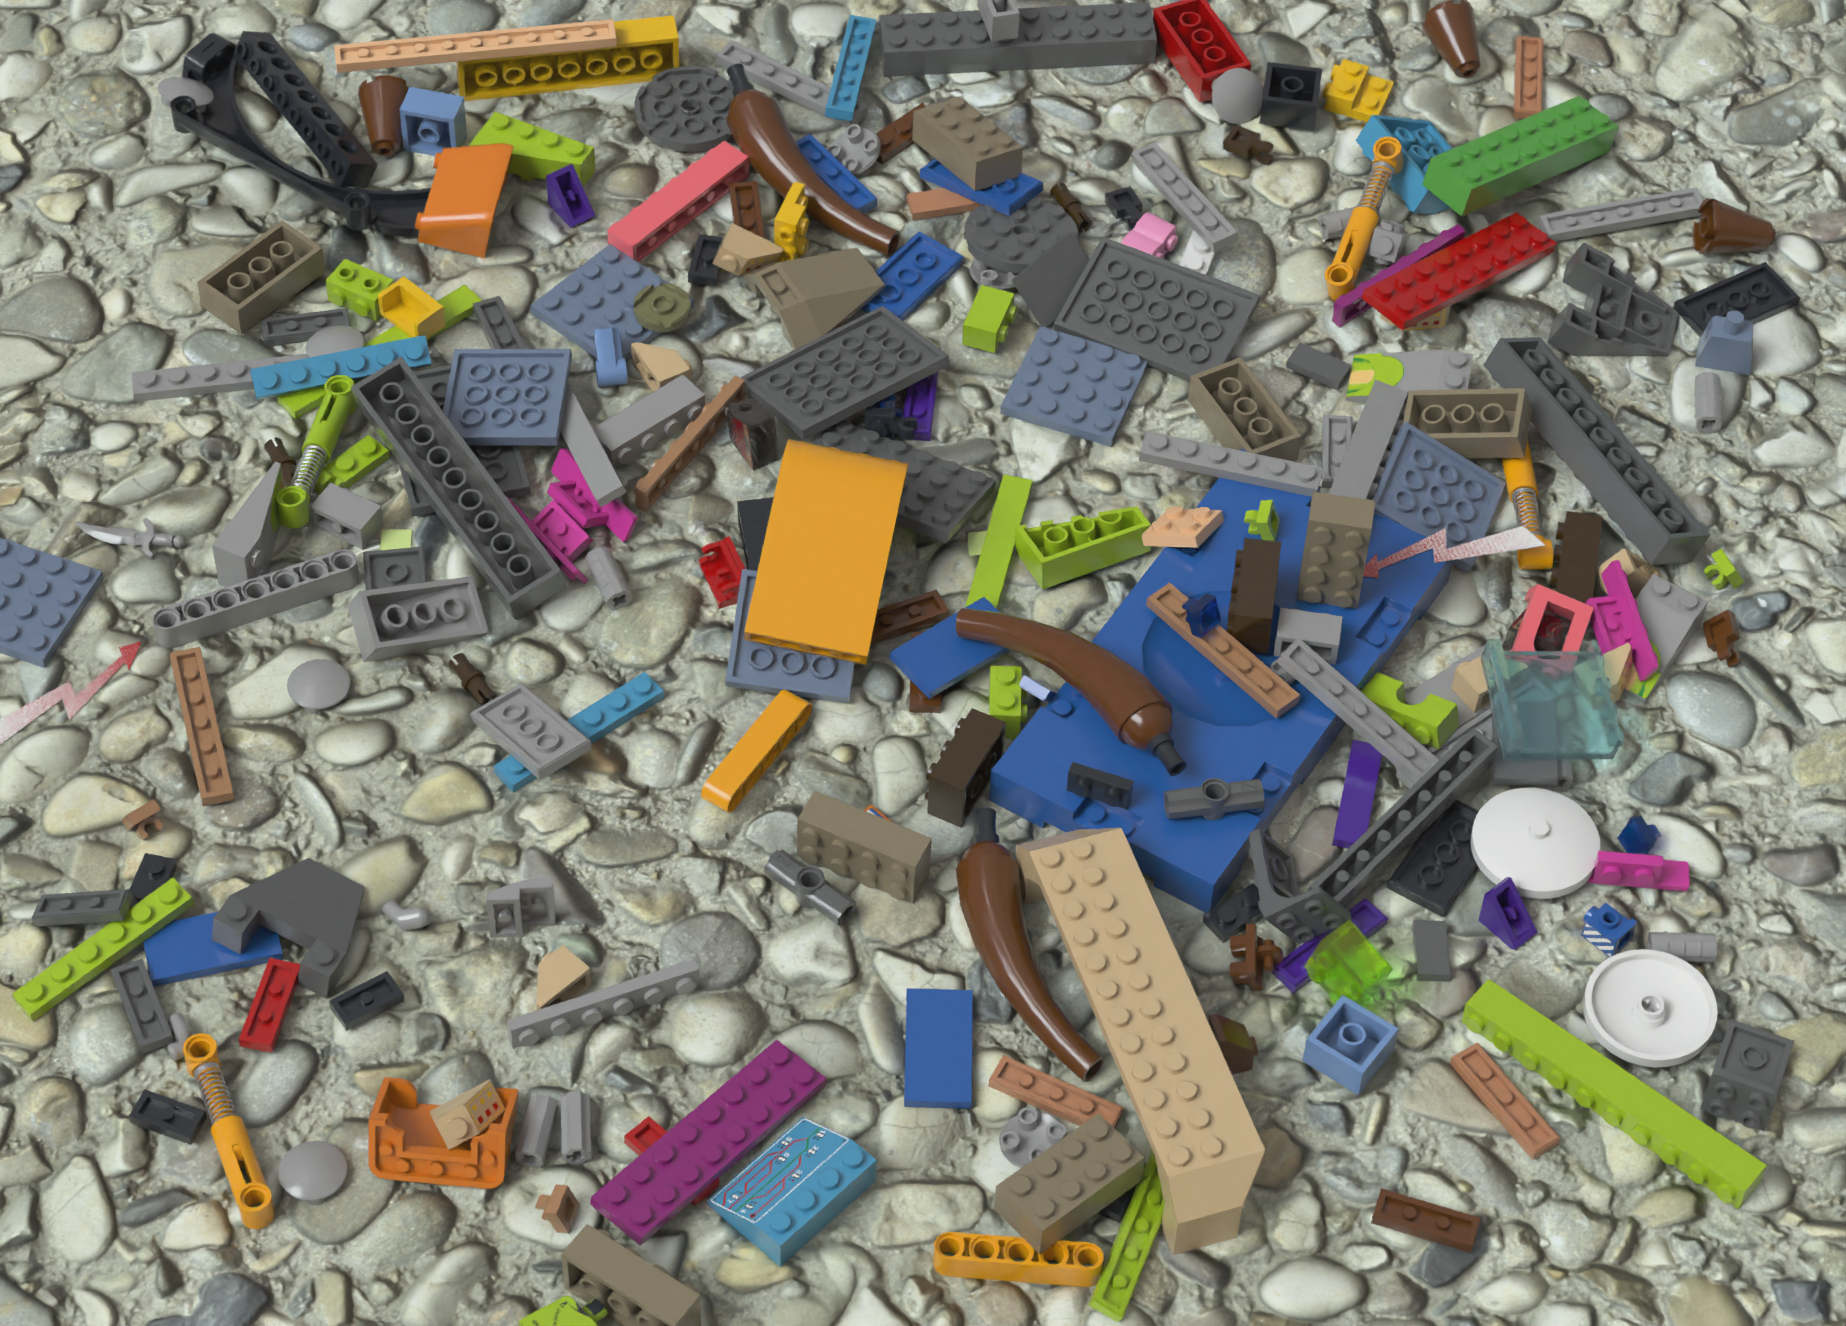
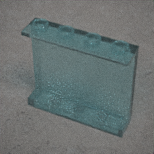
M1488 639L1481 656V663L1504 759H1614L1618 748L1623 744L1624 735L1622 728L1618 727L1616 719L1617 706L1611 700L1610 679L1605 676L1603 668L1604 656L1602 652H1599L1596 640H1591L1587 651H1503L1500 639Z

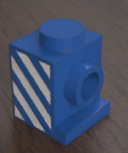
M1607 903L1600 908L1592 906L1583 918L1585 925L1581 936L1611 957L1618 954L1632 941L1637 921L1633 918L1628 920Z

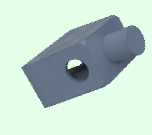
M1736 310L1729 311L1726 317L1713 316L1698 342L1695 366L1750 375L1753 355V323L1744 320V315Z

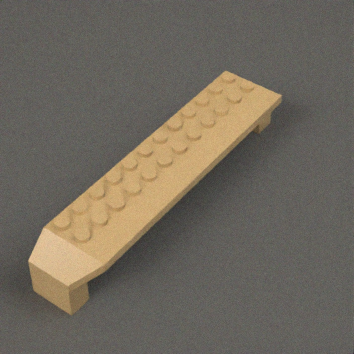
M1122 828L1080 829L1017 845L1015 861L1020 868L1023 902L1028 904L1046 899L1155 1155L1164 1198L1161 1228L1172 1254L1177 1255L1237 1238L1241 1213L1264 1159L1265 1148Z

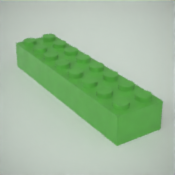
M1577 96L1432 157L1422 185L1459 215L1464 216L1609 153L1619 126L1606 114L1593 107L1586 99Z

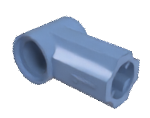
M619 327L594 330L597 355L595 369L598 387L627 384V369L625 358H622Z

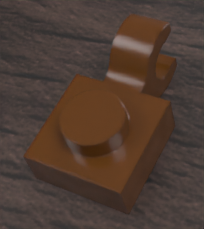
M1726 610L1703 622L1708 648L1714 652L1717 651L1720 661L1726 659L1729 668L1740 663V656L1733 645V642L1740 639L1735 614L1730 610Z

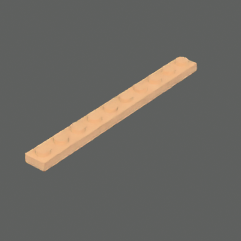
M610 19L334 45L337 73L616 47L617 40L614 21Z

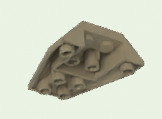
M858 248L769 263L743 275L744 280L755 296L758 297L763 294L781 319L783 335L794 350L840 327L885 288L882 280Z

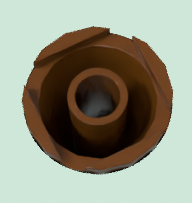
M1452 0L1445 1L1427 11L1425 14L1426 20L1424 22L1421 20L1420 24L1425 35L1454 74L1459 77L1469 78L1477 73L1481 65L1474 9L1471 3L1466 0H1460L1461 3L1453 4Z
M375 76V81L367 83V80H365L358 87V98L371 149L383 157L396 153L402 140L400 107L409 87L406 86L404 79L395 76Z
M1711 198L1705 199L1698 208L1697 213L1701 214L1699 222H1694L1692 236L1694 249L1700 251L1698 254L1711 255L1766 250L1775 241L1776 230L1769 221Z

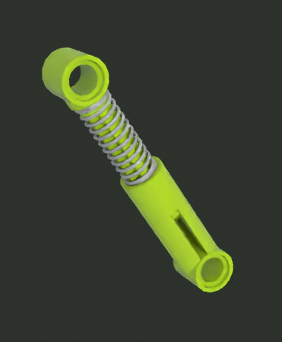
M336 375L325 382V396L302 446V457L291 483L276 494L279 519L284 527L290 529L299 528L306 525L310 520L308 507L311 499L310 496L324 464L328 463L333 454L348 416L357 409V404L351 390L354 382L348 376Z

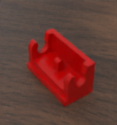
M730 536L724 537V540L702 547L703 554L714 553L698 559L699 567L719 609L737 604L742 569H745Z

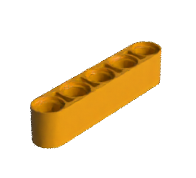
M785 689L779 692L706 780L701 791V798L728 813L733 812L805 725L812 712V703Z
M944 1232L935 1239L933 1266L935 1270L947 1277L1076 1287H1092L1096 1285L1102 1272L1104 1260L1101 1248L1089 1242L1059 1240L1039 1254L1023 1237ZM950 1252L954 1253L955 1255L946 1256L943 1253ZM979 1255H986V1256H988V1257H990V1258H988V1259H982V1258H979V1257H977V1256H979ZM1013 1258H1022L1024 1261H1014ZM1054 1260L1057 1261L1058 1264H1050L1046 1261ZM1082 1263H1090V1264H1092L1093 1266H1092V1267H1086V1266H1083V1265H1081V1264H1082Z

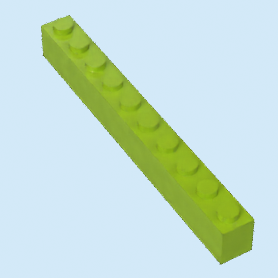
M1490 979L1466 1002L1461 1022L1469 1030L1482 1035L1492 1042L1498 1050L1507 1052L1520 1061L1525 1068L1535 1071L1547 1079L1553 1087L1561 1089L1575 1098L1581 1106L1589 1108L1603 1117L1609 1125L1617 1127L1631 1136L1637 1144L1645 1146L1659 1155L1665 1163L1673 1165L1687 1174L1693 1182L1701 1184L1715 1193L1721 1201L1739 1209L1761 1183L1767 1167L1766 1164Z

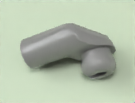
M395 900L388 901L382 909L402 930L422 928L432 920V914L429 909L424 907L403 909Z
M174 1013L168 1019V1023L177 1042L170 1043L167 1047L169 1055L174 1061L184 1058V1042L192 1036V1030L181 1013Z

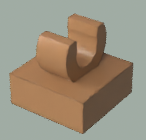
M155 799L127 814L121 820L127 831L137 827L136 833L141 840L149 837L144 830L145 824H152L157 832L163 828L160 819L154 817L161 810Z
M555 1184L551 1196L539 1195L535 1208L544 1210L542 1219L550 1221L557 1233H569L580 1204L568 1185Z

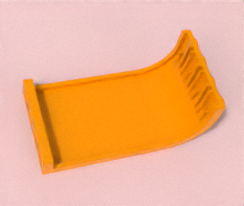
M788 439L776 484L745 626L744 640L864 665L867 664L900 499L906 483L908 463Z

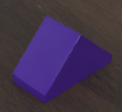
M569 164L546 175L548 204L569 227H573L596 216L573 164Z
M1506 877L1484 894L1478 921L1510 949L1516 950L1537 933L1511 877Z

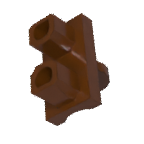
M1256 923L1246 925V934L1230 937V948L1233 957L1246 956V961L1232 962L1230 964V976L1233 983H1250L1253 991L1263 990L1264 970L1268 972L1273 971L1274 965L1283 961V950L1275 946L1273 940L1267 939L1263 941L1261 937L1257 936Z

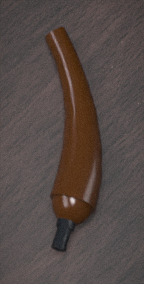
M743 64L731 65L727 69V73L734 88L732 91L734 98L729 105L726 124L740 151L749 157V162L755 170L784 198H786L793 182L805 184V197H808L806 215L859 245L891 257L897 249L900 232L868 217L834 192L818 176L802 154L787 126L778 103L766 93L756 90L753 84L749 83Z
M968 608L960 609L956 617V633L958 637L996 644L1024 654L1052 669L1081 693L1103 718L1120 742L1138 750L1150 751L1154 757L1159 758L1170 776H1176L1184 771L1187 764L1174 748V740L1171 738L1173 709L1170 702L1145 675L1122 658L1072 632L1044 623L998 612Z
M992 808L978 809L976 811L977 835L974 837V844L965 851L961 862L956 867L960 906L973 943L1000 992L1024 1023L1053 1055L1079 1079L1087 1082L1098 1073L1104 1064L1105 1058L1076 1030L1054 1000L1038 969L1026 929L1019 865L1013 859L1010 851L1000 844V837L996 834V811Z

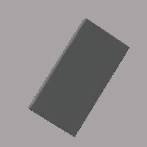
M1301 342L1286 363V368L1336 390L1340 388L1350 374L1352 365Z
M1413 920L1412 934L1416 980L1449 981L1451 973L1446 921Z

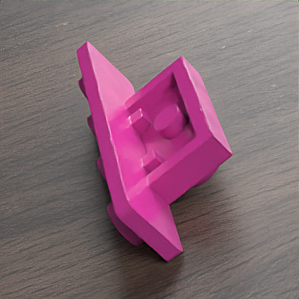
M567 448L560 449L551 472L561 482L551 483L547 493L583 529L606 525L622 542L628 541L638 520L637 516L618 498L600 507L572 453Z
M508 498L537 539L546 545L544 548L554 562L559 559L564 564L560 569L572 581L579 578L586 584L589 579L578 569L573 561L594 540L554 500L531 520Z
M1615 560L1601 574L1609 596L1589 598L1585 604L1594 607L1590 622L1602 655L1629 643L1639 680L1647 681L1658 669L1657 655L1652 650L1646 626L1642 623L1637 602L1629 588L1627 575L1623 571L1620 561Z
M1598 851L1593 874L1586 883L1688 891L1690 886L1689 863L1686 861L1663 860V856Z

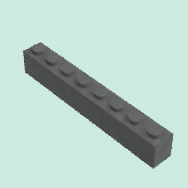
M1473 727L1309 886V890L1320 888L1347 908L1492 765L1498 746Z

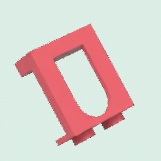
M1537 584L1527 591L1524 601L1528 602L1513 648L1506 652L1505 657L1513 660L1515 663L1524 664L1527 669L1533 668L1540 671V675L1548 680L1558 681L1571 674L1594 607ZM1544 610L1572 621L1561 653L1552 660L1541 658L1534 649V639Z

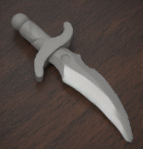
M147 518L143 519L144 525L147 527L146 532H139L132 527L110 528L90 525L80 521L76 522V525L86 534L96 539L112 544H130L132 547L143 545L144 554L150 560L154 559V555L151 552L154 545L182 547L185 544L182 536L175 537V535L156 533L153 523Z

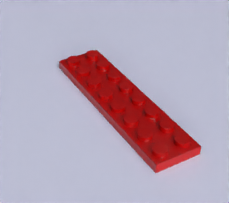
M1515 212L1365 288L1361 298L1403 331L1438 313L1449 305H1453L1553 253L1557 243L1552 239H1548L1544 232Z

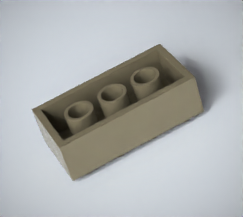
M952 97L947 101L927 105L925 108L913 112L912 140L974 191L1004 182L1008 178H1017L1022 173L1023 146L961 97Z
M281 220L197 282L201 307L242 335L326 272L323 248Z
M1242 357L1190 376L1188 401L1222 447L1240 451L1244 449L1250 453L1288 461L1298 460L1301 443L1300 433Z
M1525 388L1409 390L1403 424L1408 422L1466 459L1524 458L1532 407Z
M1313 492L1296 600L1334 605L1342 608H1358L1372 530L1375 501Z
M814 791L797 819V856L810 864H818L828 868L837 875L857 880L866 887L876 888L889 893L895 899L914 903L930 874L932 838Z
M1098 1113L999 1183L995 1190L994 1210L1041 1254L1142 1181L1145 1157Z
M586 1224L561 1253L564 1289L587 1304L594 1298L598 1299L604 1305L607 1316L620 1325L701 1326V1304L698 1291L691 1284L681 1283L671 1277L662 1266L658 1264L652 1265L642 1259L635 1249L628 1246L625 1248L615 1242L612 1236L605 1230H596Z

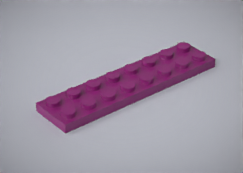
M775 1040L592 1195L590 1205L641 1246L691 1203L715 1179L721 1177L825 1087L826 1078L780 1041Z

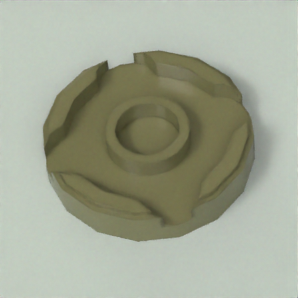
M662 283V286L654 287V284L646 286L634 298V316L637 322L644 328L655 332H668L678 329L691 316L690 297L681 287L670 283Z

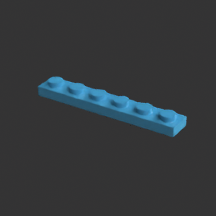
M856 15L849 16L826 104L825 117L836 120H853L877 19Z
M422 335L250 369L256 400L321 388L324 387L327 379L336 375L348 376L353 381L365 379L401 356L411 370L431 366V359L426 337Z
M643 672L566 721L588 738L592 744L664 699V690L646 672ZM512 755L494 765V773L513 793L537 778Z

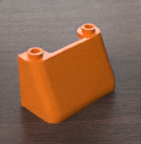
M494 143L443 148L442 153H436L433 169L437 170L424 213L418 212L414 229L419 230L418 242L485 258L494 217L502 190L505 188L508 178L513 145Z
M384 1077L369 1117L368 1164L371 1172L378 1178L483 1189L498 1187L503 1182L507 1169L518 1108L519 1089L495 1088L505 1107V1111L480 1134L449 1150L429 1112L440 1105L418 1103V1093L413 1083L402 1078Z

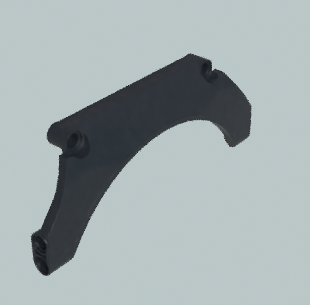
M210 33L187 52L183 60L182 78L203 83L212 90L214 98L206 106L204 112L197 111L196 102L190 96L182 95L174 98L171 101L170 108L173 126L177 132L193 133L342 216L346 219L348 227L353 230H364L373 225L376 231L386 235H419V230L414 229L418 212L424 213L431 188L403 191L351 188L309 176L289 166L260 144L241 117L235 99V79L239 60L233 54L236 44L216 33Z

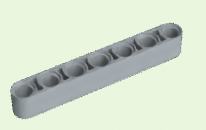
M337 550L162 608L152 618L156 641L163 648H175L352 589L359 582L356 555L350 550Z

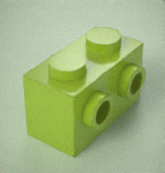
M344 259L326 279L328 300L337 306L348 308L360 316L378 321L382 316L379 309L378 294L392 285L394 279Z
M981 285L963 323L962 345L995 353L999 343H1004L1007 338L1008 324L1014 323L1016 318L1017 306H1014V293Z
M990 666L988 715L1006 722L1005 739H1016L1020 734V723L1027 722V704H1021V698H1027V691L1019 685L1022 680V667Z

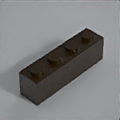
M1566 511L1564 523L1558 522L1555 540H1561L1560 545L1555 544L1553 562L1558 563L1557 568L1552 567L1550 585L1555 586L1554 591L1582 603H1585L1589 598H1593L1602 516ZM1557 615L1563 622L1571 625V620Z

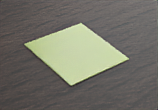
M382 529L380 550L411 548L412 529Z
M987 531L968 533L967 546L969 556L981 554Z

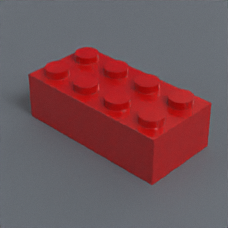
M1182 0L1154 8L1153 22L1157 42L1199 103L1212 99V83L1224 72L1234 68H1243L1251 71L1252 64L1207 0Z

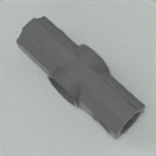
M1210 778L1199 787L1164 791L1163 794L1164 810L1166 817L1169 819L1201 815L1208 820H1218L1224 817L1226 812L1262 808L1265 802L1264 789L1259 779L1226 783L1219 778Z
M783 849L781 851L776 850L764 866V873L795 894L796 900L801 906L815 908L837 925H844L856 909V901L826 881L821 869L815 866H805Z

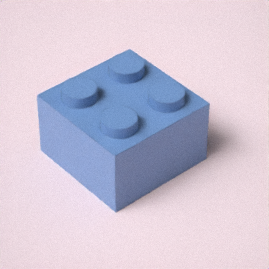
M409 87L400 107L404 150L436 156L437 152L442 153L443 148L464 146L467 139L464 97Z
M1342 995L1306 1039L1302 1061L1359 1095L1394 1051L1399 1029Z

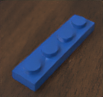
M811 134L796 141L802 154L818 176L843 200L862 213L877 207V197Z

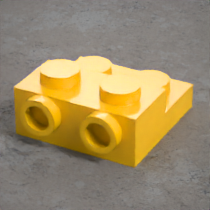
M1343 59L1340 65L1335 64L1330 77L1332 83L1326 82L1322 93V98L1326 99L1324 110L1368 122L1372 115L1382 114L1392 93L1394 82L1369 75V66Z
M793 182L774 219V244L783 248L777 261L797 259L801 255L805 256L807 253L809 239H806V233L809 227V219L806 217L808 197H805V184Z

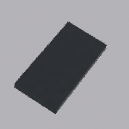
M1764 262L1675 301L1673 309L1678 312L1681 318L1701 338L1713 316L1726 317L1729 311L1736 310L1744 315V320L1751 321L1754 325L1799 305L1800 297Z
M1456 800L1421 834L1388 880L1386 888L1444 917L1478 868L1471 850V833L1474 820L1479 811Z

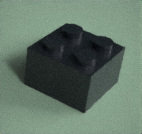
M1267 62L1259 124L1314 131L1322 68Z

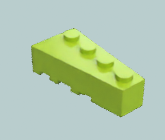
M498 112L493 113L469 144V146L494 143L513 145L509 173L521 175L523 180L546 179V175L569 164H573L584 187L595 172L593 146Z
M1134 506L1099 512L1098 517L1094 518L1078 515L1072 516L1069 522L1054 524L1053 520L1042 521L1040 526L1027 528L1026 524L1015 526L1016 554L1043 590L1151 551V546L1143 545L1141 536L1151 524L1140 509Z

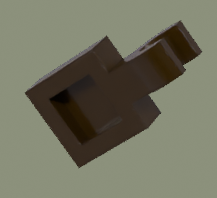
M1236 125L1223 140V150L1246 159L1252 154L1258 162L1264 165H1268L1273 159V155L1269 153L1274 148V145L1267 141H1261V134Z

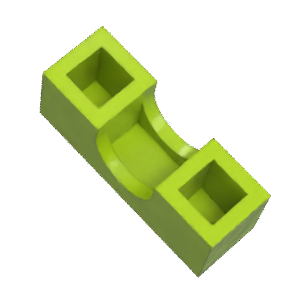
M1377 672L1361 690L1367 698L1421 744H1427L1440 749L1459 727L1456 703L1430 693L1421 703L1407 705L1404 682Z

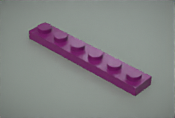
M1456 224L1448 230H1443L1430 242L1421 244L1417 250L1408 256H1402L1397 263L1387 269H1382L1375 277L1367 282L1360 283L1356 289L1348 294L1338 297L1334 303L1332 322L1341 328L1372 308L1371 305L1361 298L1365 288L1464 239L1465 229Z

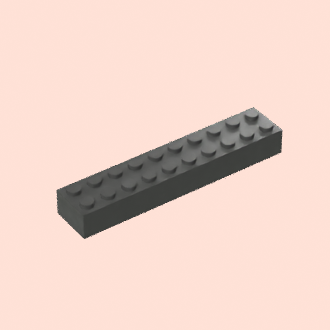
M1150 2L1018 8L1020 13L1018 38L991 42L979 10L879 15V46L884 77L1155 64L1157 37Z
M1541 337L1500 338L1485 361L1484 367L1490 372L1492 379L1499 383L1503 389H1526L1532 407L1530 422L1538 429L1541 437L1554 448L1557 456L1574 472V476L1591 492L1592 498L1598 501L1607 511L1609 518L1616 522L1623 530L1625 537L1639 549L1642 557L1651 565L1692 562L1710 536L1705 528Z
M402 356L351 387L359 409L514 620L566 588L560 568Z

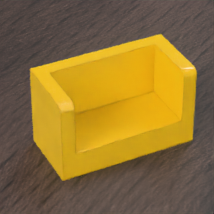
M405 276L378 294L380 314L410 338L425 335L426 339H428L445 327L444 306Z

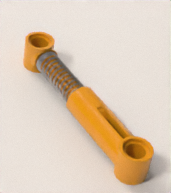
M1383 137L1375 142L1373 146L1374 160L1372 162V171H1370L1358 207L1352 210L1334 260L1325 270L1327 292L1335 301L1341 295H1346L1356 289L1355 282L1371 243L1375 227H1377L1379 222L1378 212L1388 190L1392 175L1399 173L1403 168L1404 161L1401 144L1394 137Z
M1527 438L1524 458L1501 459L1509 500L1513 503L1517 527L1524 526L1546 545L1517 550L1518 567L1520 570L1551 569L1553 565V546L1551 540L1545 539L1536 501L1538 488Z
M194 1034L183 1045L187 1071L197 1081L202 1099L208 1111L207 1113L212 1124L210 1132L239 1209L241 1221L250 1229H262L268 1226L275 1216L271 1191L266 1184L244 1121L236 1114L226 1082L220 1071L221 1063L216 1041L208 1034ZM242 1167L245 1168L250 1182L248 1184H245L240 1168ZM254 1204H262L258 1207H251Z

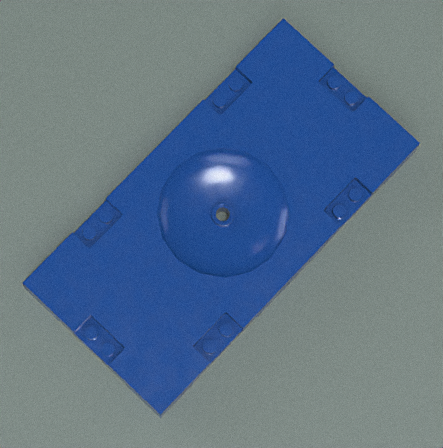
M1219 478L1197 506V508L1208 507L1210 510H1222L1223 523L1198 548L1165 547L1092 640V643L1113 652L1145 675L1170 702L1173 709L1171 738L1174 740V748L1187 764L1184 771L1176 776H1170L1159 758L1154 757L1150 751L1138 750L1120 742L1103 718L1081 693L1065 682L1045 708L1040 707L992 768L989 801L1041 828H1044L1047 823L1064 832L1080 829L1122 828L1141 872L1154 878V887L1204 913L1216 907L1241 872L1242 863L1249 855V833L1258 828L1263 832L1267 830L1297 786L1304 784L1347 723L1298 680H1295L1289 686L1300 694L1299 703L1276 719L1146 606L1147 598L1170 582L1224 630H1227L1237 549L1243 550L1244 538L1262 540L1260 534L1253 535L1248 533L1250 523L1244 522L1246 511H1258L1261 500H1273L1280 519L1276 541L1282 542L1269 649L1268 654L1251 653L1269 668L1275 660L1279 659V657L1274 656L1280 608L1343 616L1336 665H1330L1361 691L1374 675L1381 671L1416 620L1423 618L1448 583L1453 560L1434 563L1432 548L1378 569L1379 578L1363 577L1357 609L1296 600L1312 497ZM1374 514L1366 564L1376 553L1377 561L1379 562L1426 538V536L1386 517ZM1072 762L1134 781L1132 800L1128 810L1109 806L1092 798L1080 797L1075 793L1067 791L1068 771ZM1210 778H1219L1226 783L1259 779L1264 789L1265 802L1262 808L1226 812L1225 816L1218 820H1208L1201 815L1169 819L1166 817L1164 810L1163 794L1164 791L1199 787Z

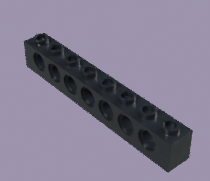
M243 31L233 53L340 186L368 187L378 166L376 161L271 33Z

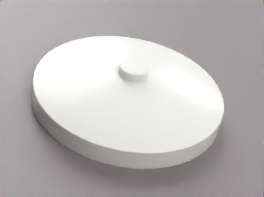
M1517 788L1496 795L1479 810L1472 828L1471 850L1480 870L1496 885L1506 877H1511L1520 896L1549 899L1567 895L1588 881L1593 874L1598 851H1600V836L1595 823L1588 813L1568 797L1541 788Z
M1648 949L1621 952L1602 962L1590 976L1583 999L1585 1020L1597 1041L1615 1056L1630 1063L1646 1067L1674 1066L1695 1057L1710 1041L1718 1014L1713 990L1697 969L1674 955Z

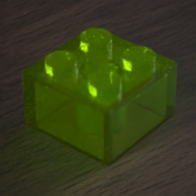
M1350 919L1323 938L1304 965L1311 980L1319 984L1326 991L1333 1005L1344 995L1361 1006L1376 994L1393 970Z

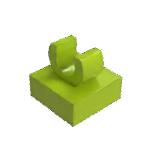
M1261 500L1258 511H1246L1244 522L1250 523L1248 533L1253 535L1260 534L1262 540L1276 541L1280 519L1273 500Z
M1722 549L1711 555L1717 564L1707 566L1704 569V573L1708 578L1719 574V577L1711 582L1716 590L1723 588L1727 581L1731 583L1734 589L1744 583V580Z

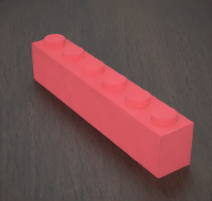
M725 141L715 148H711L706 155L697 162L690 164L685 171L672 178L659 191L651 194L646 201L633 208L628 215L620 221L613 223L607 230L608 245H613L639 263L729 193V183L743 182L749 177V157Z

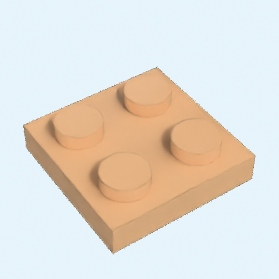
M1180 506L1170 507L1141 535L1143 545L1198 548L1223 523L1222 510H1210L1208 507L1183 509Z

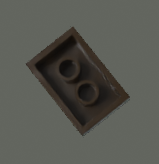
M1244 538L1243 550L1237 549L1226 631L1250 652L1268 654L1282 542Z
M971 708L965 719L960 718L956 725L953 739L951 741L947 740L944 743L940 753L941 758L937 764L933 762L928 769L926 780L929 781V786L925 794V799L928 800L927 814L962 828L990 783L992 768L1004 754L1005 721Z

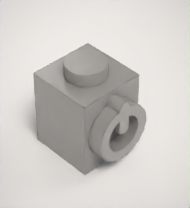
M1381 220V224L1375 227L1367 255L1373 256L1375 262L1384 265L1397 262L1401 258L1408 234L1407 231H1404L1405 226L1397 222Z

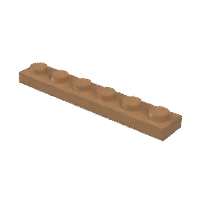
M734 376L728 384H724L715 399L704 406L699 417L687 425L683 435L671 443L667 453L661 459H657L654 462L651 471L644 478H640L634 488L636 508L647 512L729 419L725 414V408L727 407L733 414L745 401V380Z
M1170 582L1147 598L1146 606L1276 719L1299 703L1300 694Z
M196 647L169 653L202 806L234 800L201 648Z

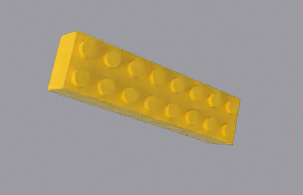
M674 15L614 21L617 40L616 47L457 61L456 74L459 95L464 97V101L651 82L653 76L657 73L679 67V37Z

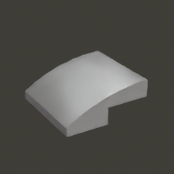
M540 877L515 882L486 895L490 938L523 937V926L556 925L553 877Z

